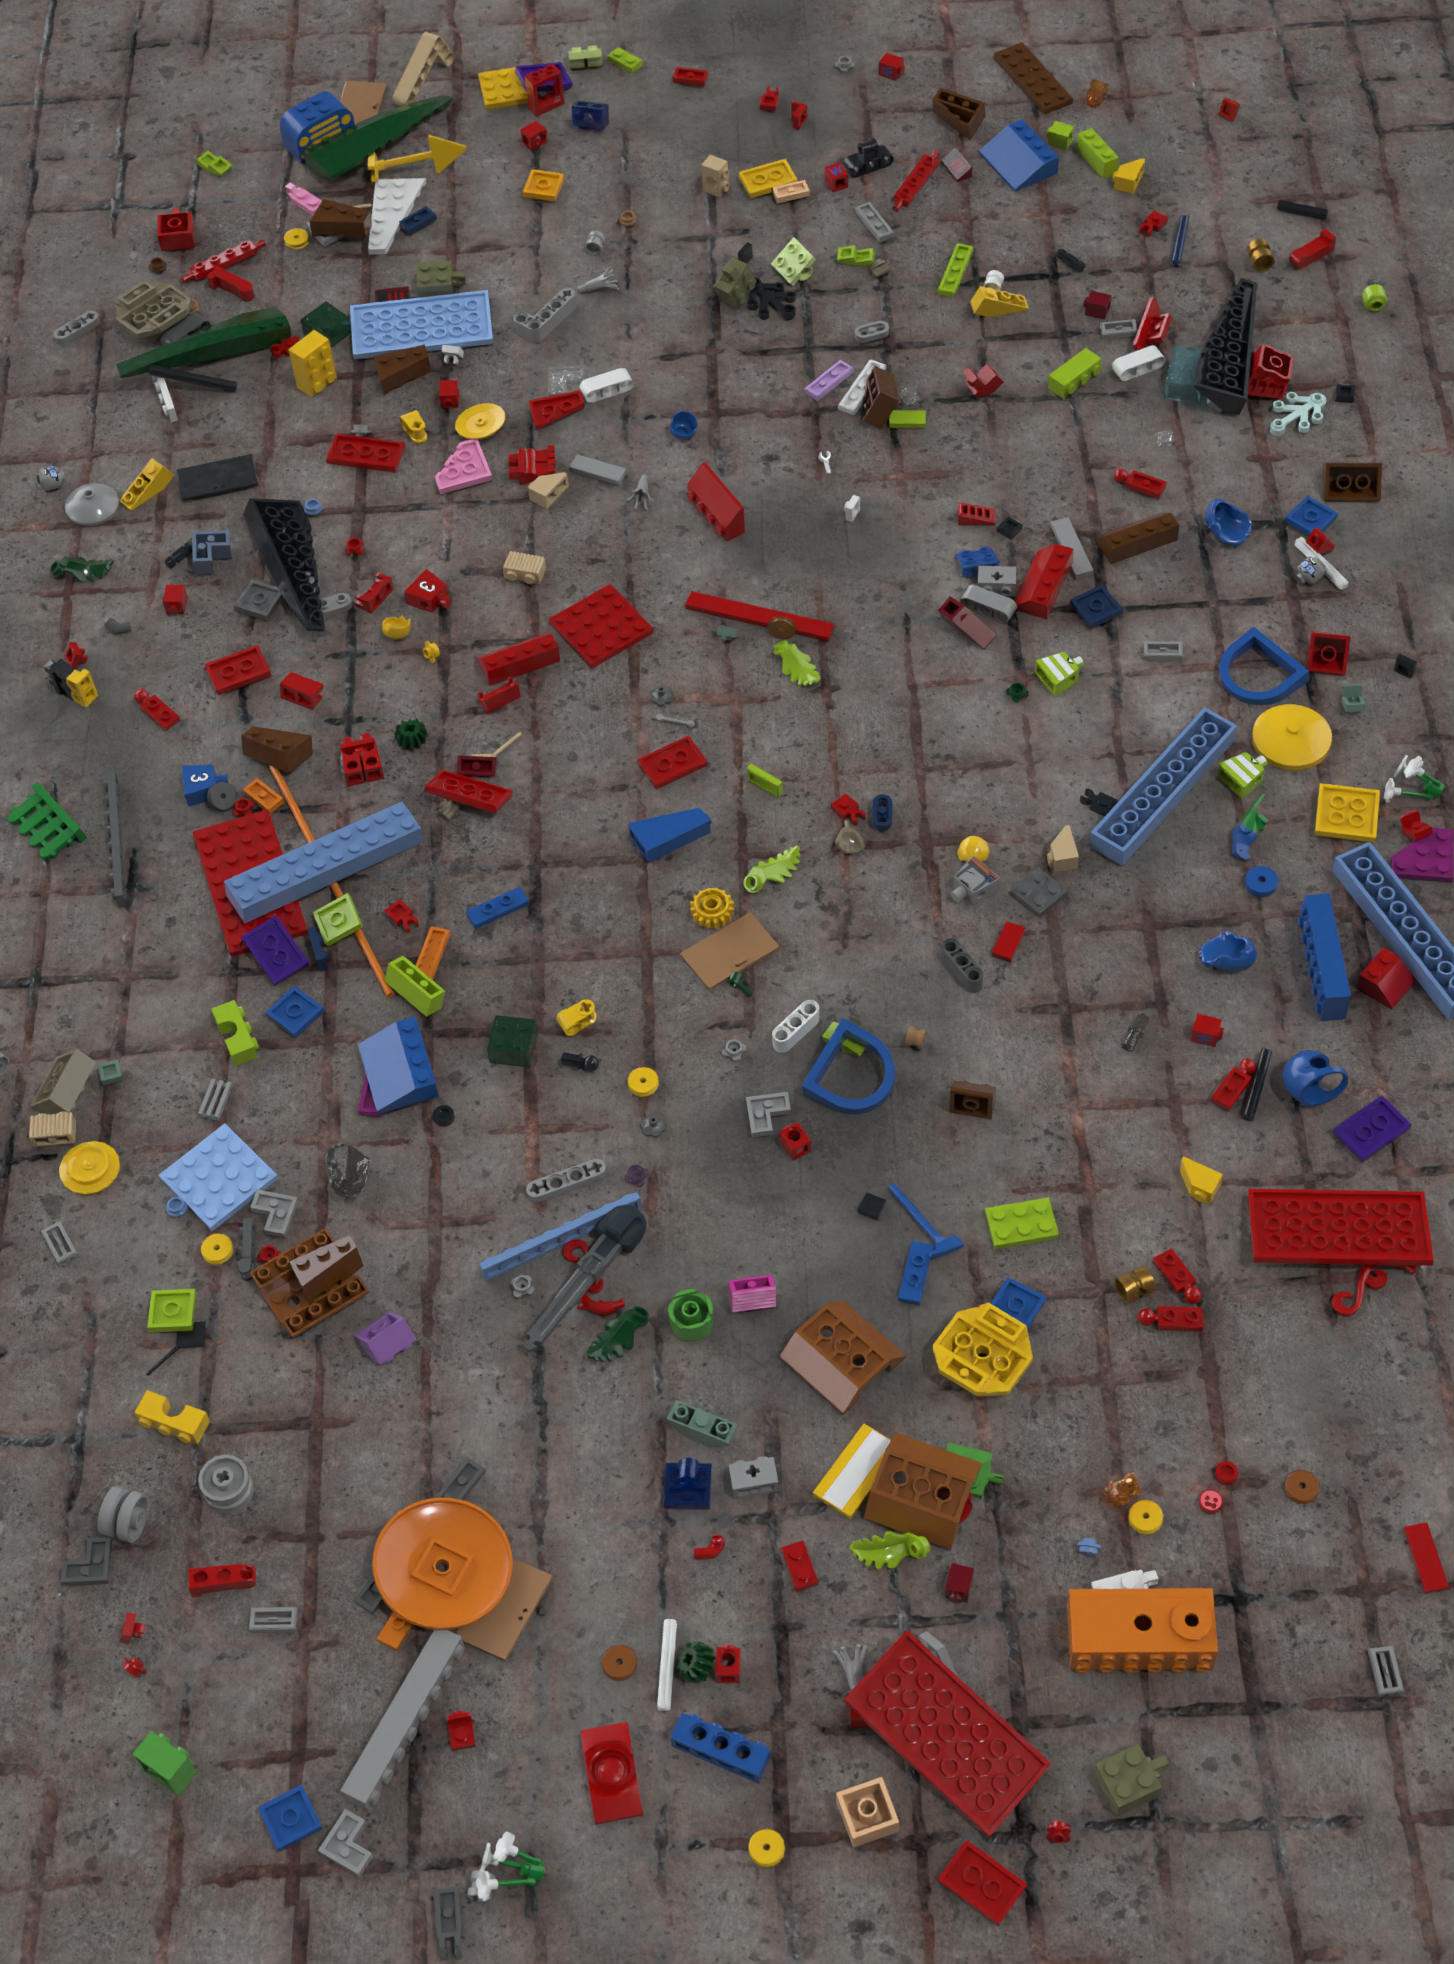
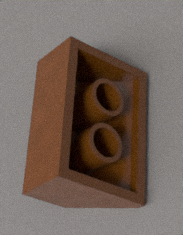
M1323 463L1322 484L1324 501H1381L1382 463Z

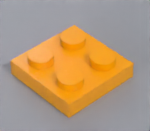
M532 169L523 189V197L555 202L565 180L564 174Z

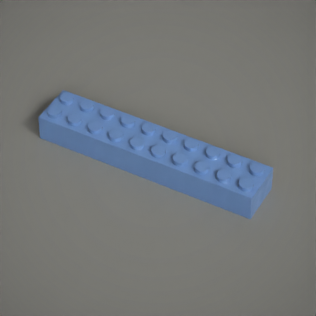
M1204 707L1091 831L1089 847L1123 866L1235 741L1237 725Z
M399 802L225 880L226 896L243 922L247 923L422 843L421 827L404 803Z
M1367 842L1335 857L1332 872L1398 957L1402 959L1406 967L1448 1021L1453 1019L1454 947L1371 842Z

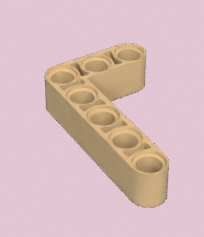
M429 32L423 33L392 98L394 105L403 106L415 102L433 62L445 66L451 65L454 57L453 52L440 36Z

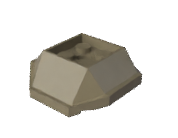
M144 280L118 297L116 321L120 327L138 340L143 338L156 343L166 331L187 318L193 302L189 296L172 284L153 283L152 281Z

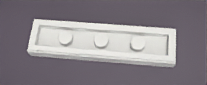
M870 359L839 403L838 410L855 415L867 398L865 397L866 380L872 369L876 366L886 370V365Z

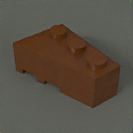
M939 88L932 99L934 114L969 140H971L986 117L985 103L967 96Z
M323 199L310 220L312 237H317L318 234H328V237H333L334 234L344 235V237H366L372 227L371 212L366 209Z
M425 344L373 356L376 373L384 396L388 394L389 390L395 387H402L404 382L410 379L414 381L431 372Z
M874 366L866 380L865 397L868 398V403L864 404V409L867 410V413L863 417V422L882 429L900 402L894 375Z
M255 726L241 735L243 755L288 773L313 755L312 735Z
M350 1235L290 1261L296 1280L309 1306L315 1302L314 1298L323 1291L324 1293L329 1292L331 1285L338 1280L343 1282L364 1266L358 1249Z

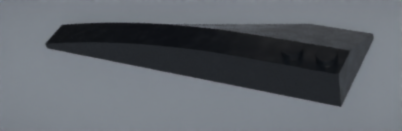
M1240 278L1196 363L1194 388L1221 410L1240 415L1248 395L1257 282Z
M249 498L243 516L278 589L307 631H324V617L321 611L322 602L319 599L320 587L317 584L319 581L317 565L314 559L315 551L312 547V529L300 500Z

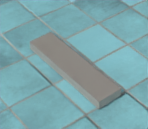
M1069 517L1051 521V528L1059 545L1074 549L1073 563L1070 569L1075 579L1093 575V568Z

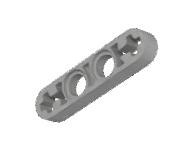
M593 1159L534 1180L527 1185V1196L532 1202H541L597 1182L606 1176L605 1163L600 1159ZM597 1167L598 1169H600V1172L596 1173V1171L593 1170V1168ZM575 1173H580L582 1178L578 1181H573L571 1176ZM559 1180L562 1182V1185L559 1188H553L551 1183ZM546 1184H547L548 1191H546V1189L544 1188V1185H546ZM537 1189L539 1191V1194H535L533 1190Z

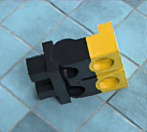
M61 658L57 662L50 660L44 666L45 672L50 675L49 682L54 686L57 694H64L65 697L85 708L98 696L90 671L83 669L79 672L71 668L70 664L65 663V660Z

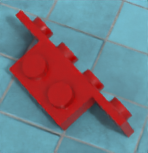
M1150 297L1146 305L1144 316L1137 330L1136 338L1133 341L1135 351L1144 349L1147 345L1163 343L1172 317L1170 313L1158 315L1160 308L1154 297Z

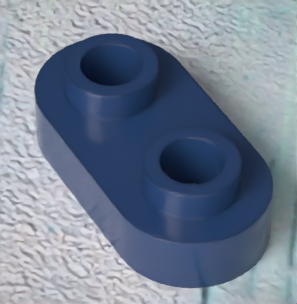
M885 794L877 795L873 799V826L880 831L888 830L892 826V799Z

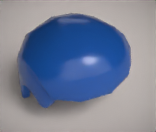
M688 411L676 412L670 422L671 434L680 440H687L693 437L698 426L695 415Z

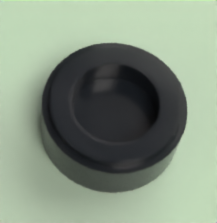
M448 1105L438 1106L433 1112L434 1121L438 1126L446 1127L454 1122V1111Z

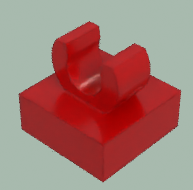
M1226 97L1222 100L1218 115L1234 121L1240 104Z
M69 642L64 657L71 668L77 669L79 663H86L88 660V655H84V648H79L77 642Z
M127 1612L119 1642L129 1644L132 1636L136 1638L143 1637L146 1624L135 1623L136 1614Z

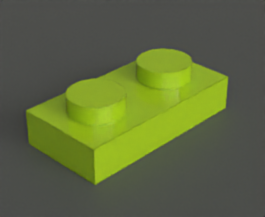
M619 47L607 55L609 62L632 74L643 65L642 59Z

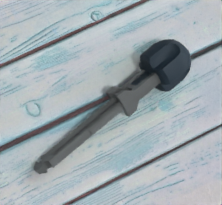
M628 1204L616 1206L599 1223L597 1229L600 1238L588 1253L578 1261L577 1270L527 1333V1337L530 1339L529 1341L524 1339V1348L532 1352L537 1350L536 1344L542 1346L592 1284L597 1285L618 1254L622 1252L632 1253L646 1232L647 1224L644 1215L637 1207Z

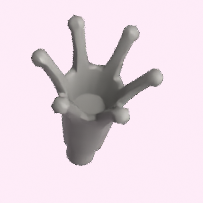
M609 266L599 277L578 286L579 293L600 289L619 291L617 285L612 284L617 283V280L606 281L614 276L612 274L614 272L612 267Z
M647 475L641 476L636 489L632 490L634 494L626 499L629 502L635 497L634 511L637 509L639 501L644 502L645 511H648L647 498L654 502L648 492L649 483Z
M856 1645L853 1661L850 1660L845 1647H841L840 1654L836 1650L833 1651V1654L837 1656L845 1670L850 1690H853L863 1679L862 1666L865 1651L868 1649L867 1645L863 1646L860 1659L861 1645Z

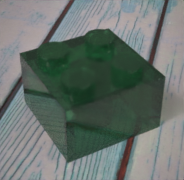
M327 301L300 319L304 336L315 330L329 339L331 348L352 333L350 317Z
M495 1015L487 1048L489 1062L493 1064L531 1067L538 1036L536 1019Z

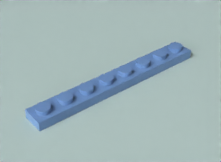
M637 1192L625 1195L613 1203L605 1204L600 1209L588 1212L573 1221H568L554 1230H548L543 1235L534 1239L526 1240L523 1244L509 1248L497 1256L487 1258L479 1263L485 1281L556 1250L570 1240L580 1239L597 1231L599 1223L616 1206L628 1204L637 1207L641 1211L640 1196Z

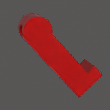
M1326 229L1322 230L1320 236L1301 248L1295 249L1289 256V262L1298 269L1306 267L1334 251L1336 236Z
M219 266L207 275L209 288L213 290L219 287L240 297L245 302L251 301L255 297L251 282Z
M233 1564L189 1569V1591L191 1597H199L201 1593L238 1588L249 1589L256 1586V1567L254 1565Z

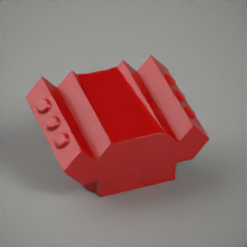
M1261 344L1255 352H1251L1248 395L1261 398L1283 399L1287 384L1291 380L1294 357L1290 356L1287 352L1278 351L1272 346Z

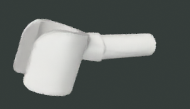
M827 451V458H824L822 452H820L818 458L821 462H824L826 474L830 475L829 458L831 453Z

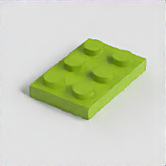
M1049 1197L985 1208L994 1250L1059 1239Z

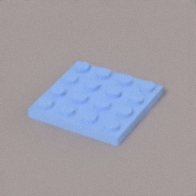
M223 1124L159 1174V1178L177 1197L182 1198L188 1205V1208L211 1231H214L253 1200L256 1190L264 1191L279 1179L277 1174L226 1124Z

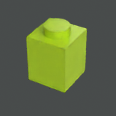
M1055 121L1047 131L1048 145L1067 150L1073 141L1074 126Z

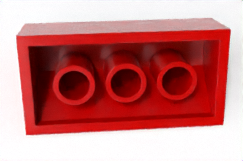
M702 463L687 483V497L690 502L696 505L699 513H703L709 525H713L717 534L722 536L727 542L745 533L744 507L707 463Z
M1054 544L1037 551L1014 600L1017 604V611L1044 619L1048 618L1073 563V548Z
M544 633L476 657L489 686L506 681L510 676L515 678L561 662L559 647L552 633Z

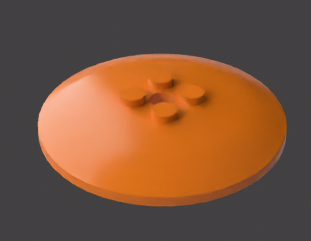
M440 1497L413 1503L399 1511L388 1521L376 1541L372 1567L378 1592L388 1607L398 1616L419 1627L433 1630H452L471 1625L495 1609L508 1589L513 1568V1558L510 1543L505 1532L490 1514L467 1501ZM445 1563L449 1569L445 1572H440L436 1569V1565Z

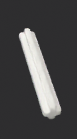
M1303 537L1295 541V546L1306 557L1314 558L1316 556L1322 561L1326 567L1324 568L1325 575L1340 590L1348 587L1349 582L1320 553H1316Z
M675 1619L664 1620L657 1707L660 1711H669L671 1707L677 1629Z

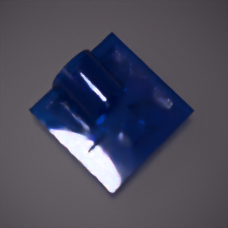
M682 1458L678 1463H666L664 1509L710 1510L712 1463H699L694 1458Z

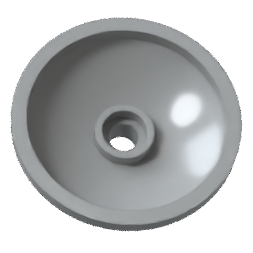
M90 483L78 487L70 493L65 501L67 517L72 522L82 526L102 524L111 519L119 508V498L116 491L110 486L99 483Z

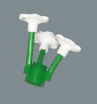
M1405 755L1393 777H1396L1401 772L1405 774L1407 779L1414 776L1425 782L1423 790L1426 793L1405 791L1394 787L1393 778H1389L1385 786L1384 799H1386V803H1390L1393 795H1408L1432 800L1433 797L1439 798L1444 789L1442 782L1434 779L1421 768L1423 765L1422 757L1417 756L1407 766V755Z
M508 1831L505 1832L496 1844L494 1855L491 1854L490 1843L486 1845L481 1869L476 1879L479 1899L488 1901L491 1890L498 1887L534 1886L535 1882H540L543 1878L544 1863L540 1862V1858L531 1857L519 1851L518 1847L513 1845L515 1836ZM507 1855H511L513 1857L518 1856L527 1860V1862L523 1861L521 1864L505 1859ZM489 1864L495 1866L500 1864L520 1869V1876H523L524 1879L497 1881V1879H490L489 1872L485 1871V1868Z

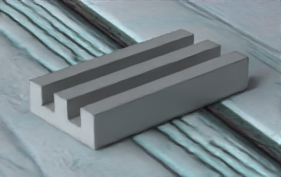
M1135 319L1100 323L1103 340L1137 335L1138 329Z
M1144 641L1143 660L1182 661V642Z
M211 1079L198 1112L199 1117L220 1120L233 1087L231 1082L224 1083L222 1080L217 1082L216 1079ZM222 1088H223V1089H224V1092H223V1094H222V1097H221V1099H220V1102H219V1104H218V1107H217V1109H216V1112H215V1114L213 1115V1114H212V1113H213V1110H214V1108H215V1106H216V1104H217V1102H218L219 1095H220L221 1090H222Z
M61 1221L41 1230L59 1266L63 1265L62 1262L71 1261L70 1258L79 1257ZM55 1229H60L71 1252H66ZM47 1233H52L63 1256L59 1257Z
M251 1608L249 1631L250 1633L297 1632L298 1608ZM255 1615H291V1617L255 1618ZM255 1624H288V1625H255Z
M1393 1646L1370 1648L1368 1653L1379 1697H1384L1387 1694L1389 1696L1398 1693V1695L1403 1694L1404 1688ZM1385 1652H1388L1396 1687H1392L1384 1655ZM1377 1653H1378V1655H1379V1659H1380V1663H1381V1667H1382V1671H1383V1675H1384V1679H1385V1683H1386V1687H1387V1688H1385V1689H1384V1685H1383V1681H1382V1677H1381V1673H1380V1669H1379V1665H1378V1661H1377V1657H1376V1654H1377Z

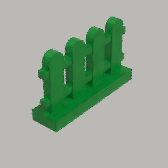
M38 782L31 786L36 792L35 794H29L26 796L27 800L20 806L11 808L12 812L8 815L9 822L13 825L18 824L20 821L22 822L18 827L19 833L22 836L33 834L29 838V844L33 848H38L41 845L44 846L39 851L40 856L44 860H48L52 856L56 858L58 856L57 852L67 844L71 846L75 838L81 843L87 838L81 828ZM35 809L38 810V811H37L35 814H33L30 818H28L27 820L25 819V817H27V816H28L30 813H32ZM45 821H48V823L45 826H43L39 831H36V829L39 826H41ZM57 832L59 833V835L56 836V837H55L53 840H51L49 843L46 842V841H47L48 839H50L54 834H56Z

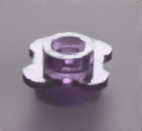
M632 1165L629 1167L628 1175L624 1177V1180L628 1184L633 1183L637 1187H642L645 1178L649 1176V1171L640 1165Z

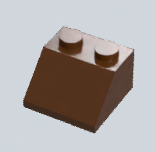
M954 1080L950 1089V1113L992 1119L996 1087L988 1084L980 1085L968 1081Z

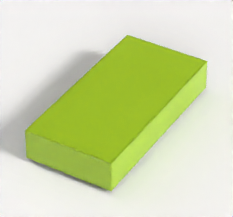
M893 410L889 419V428H925L926 411Z
M753 764L747 767L748 781L779 798L783 794L781 780Z

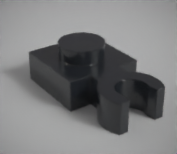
M1088 788L1085 789V795L1088 797L1080 796L1081 804L1090 805L1091 811L1104 817L1118 801L1102 792L1095 795Z

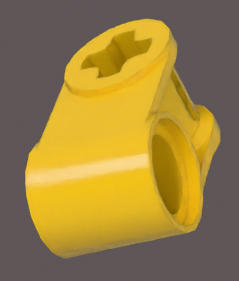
M417 410L399 417L404 431L407 432L414 443L420 444L427 440V434L424 430L425 423Z
M588 999L581 1000L568 1009L562 1010L556 1016V1021L567 1036L575 1035L597 1020L595 1005Z

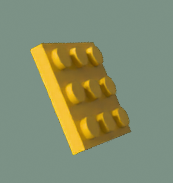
M515 67L478 73L486 110L528 103L527 93L515 73Z
M1320 783L1314 835L1375 843L1380 790Z

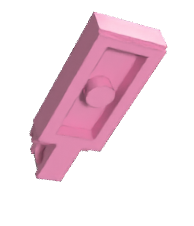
M287 184L285 186L286 193L291 202L313 216L322 200L301 187L297 188L294 184Z

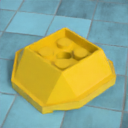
M990 1303L957 1312L933 1344V1352L939 1373L976 1396L1009 1395L1033 1362L1027 1325ZM984 1353V1354H986L987 1356H986V1357H980V1356H978V1354Z

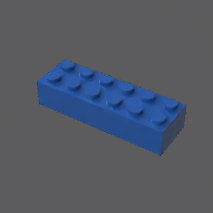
M1330 894L1305 895L1303 904H1300L1301 915L1298 916V927L1302 928L1303 931L1301 933L1302 945L1306 946L1304 956L1305 961H1309L1308 977L1313 981L1311 991L1317 1000L1315 1001V1011L1319 1013L1321 1021L1343 1020L1347 1016L1351 993Z

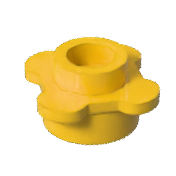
M425 641L423 654L425 658L430 659L431 663H434L435 658L440 655L439 648L435 643L430 644L429 641Z

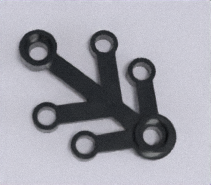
M755 277L756 284L750 290L748 309L750 311L758 309V301L756 300L758 293L762 296L761 309L759 310L760 319L766 320L770 317L768 310L770 303L782 312L785 320H792L796 316L795 306L792 304L784 305L777 299H785L786 302L793 303L796 300L795 292H784V284L781 282L762 283L759 278Z

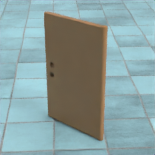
M345 82L340 102L351 111L355 124L379 114L387 83Z
M749 912L681 952L679 956L682 957L710 991L730 979L734 971L740 973L780 949V946L752 913Z
M513 1559L511 1580L500 1603L487 1616L471 1625L458 1628L455 1634L462 1637L463 1643L506 1661L553 1576Z

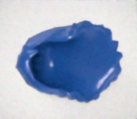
M1215 499L1210 502L1205 512V521L1211 532L1225 545L1240 546L1241 543H1245L1252 532V523L1248 514L1225 499Z
M1227 930L1202 944V949L1199 950L1201 964H1204L1207 968L1216 967L1219 970L1230 972L1250 968L1257 958L1255 945L1250 939L1242 936L1238 937Z

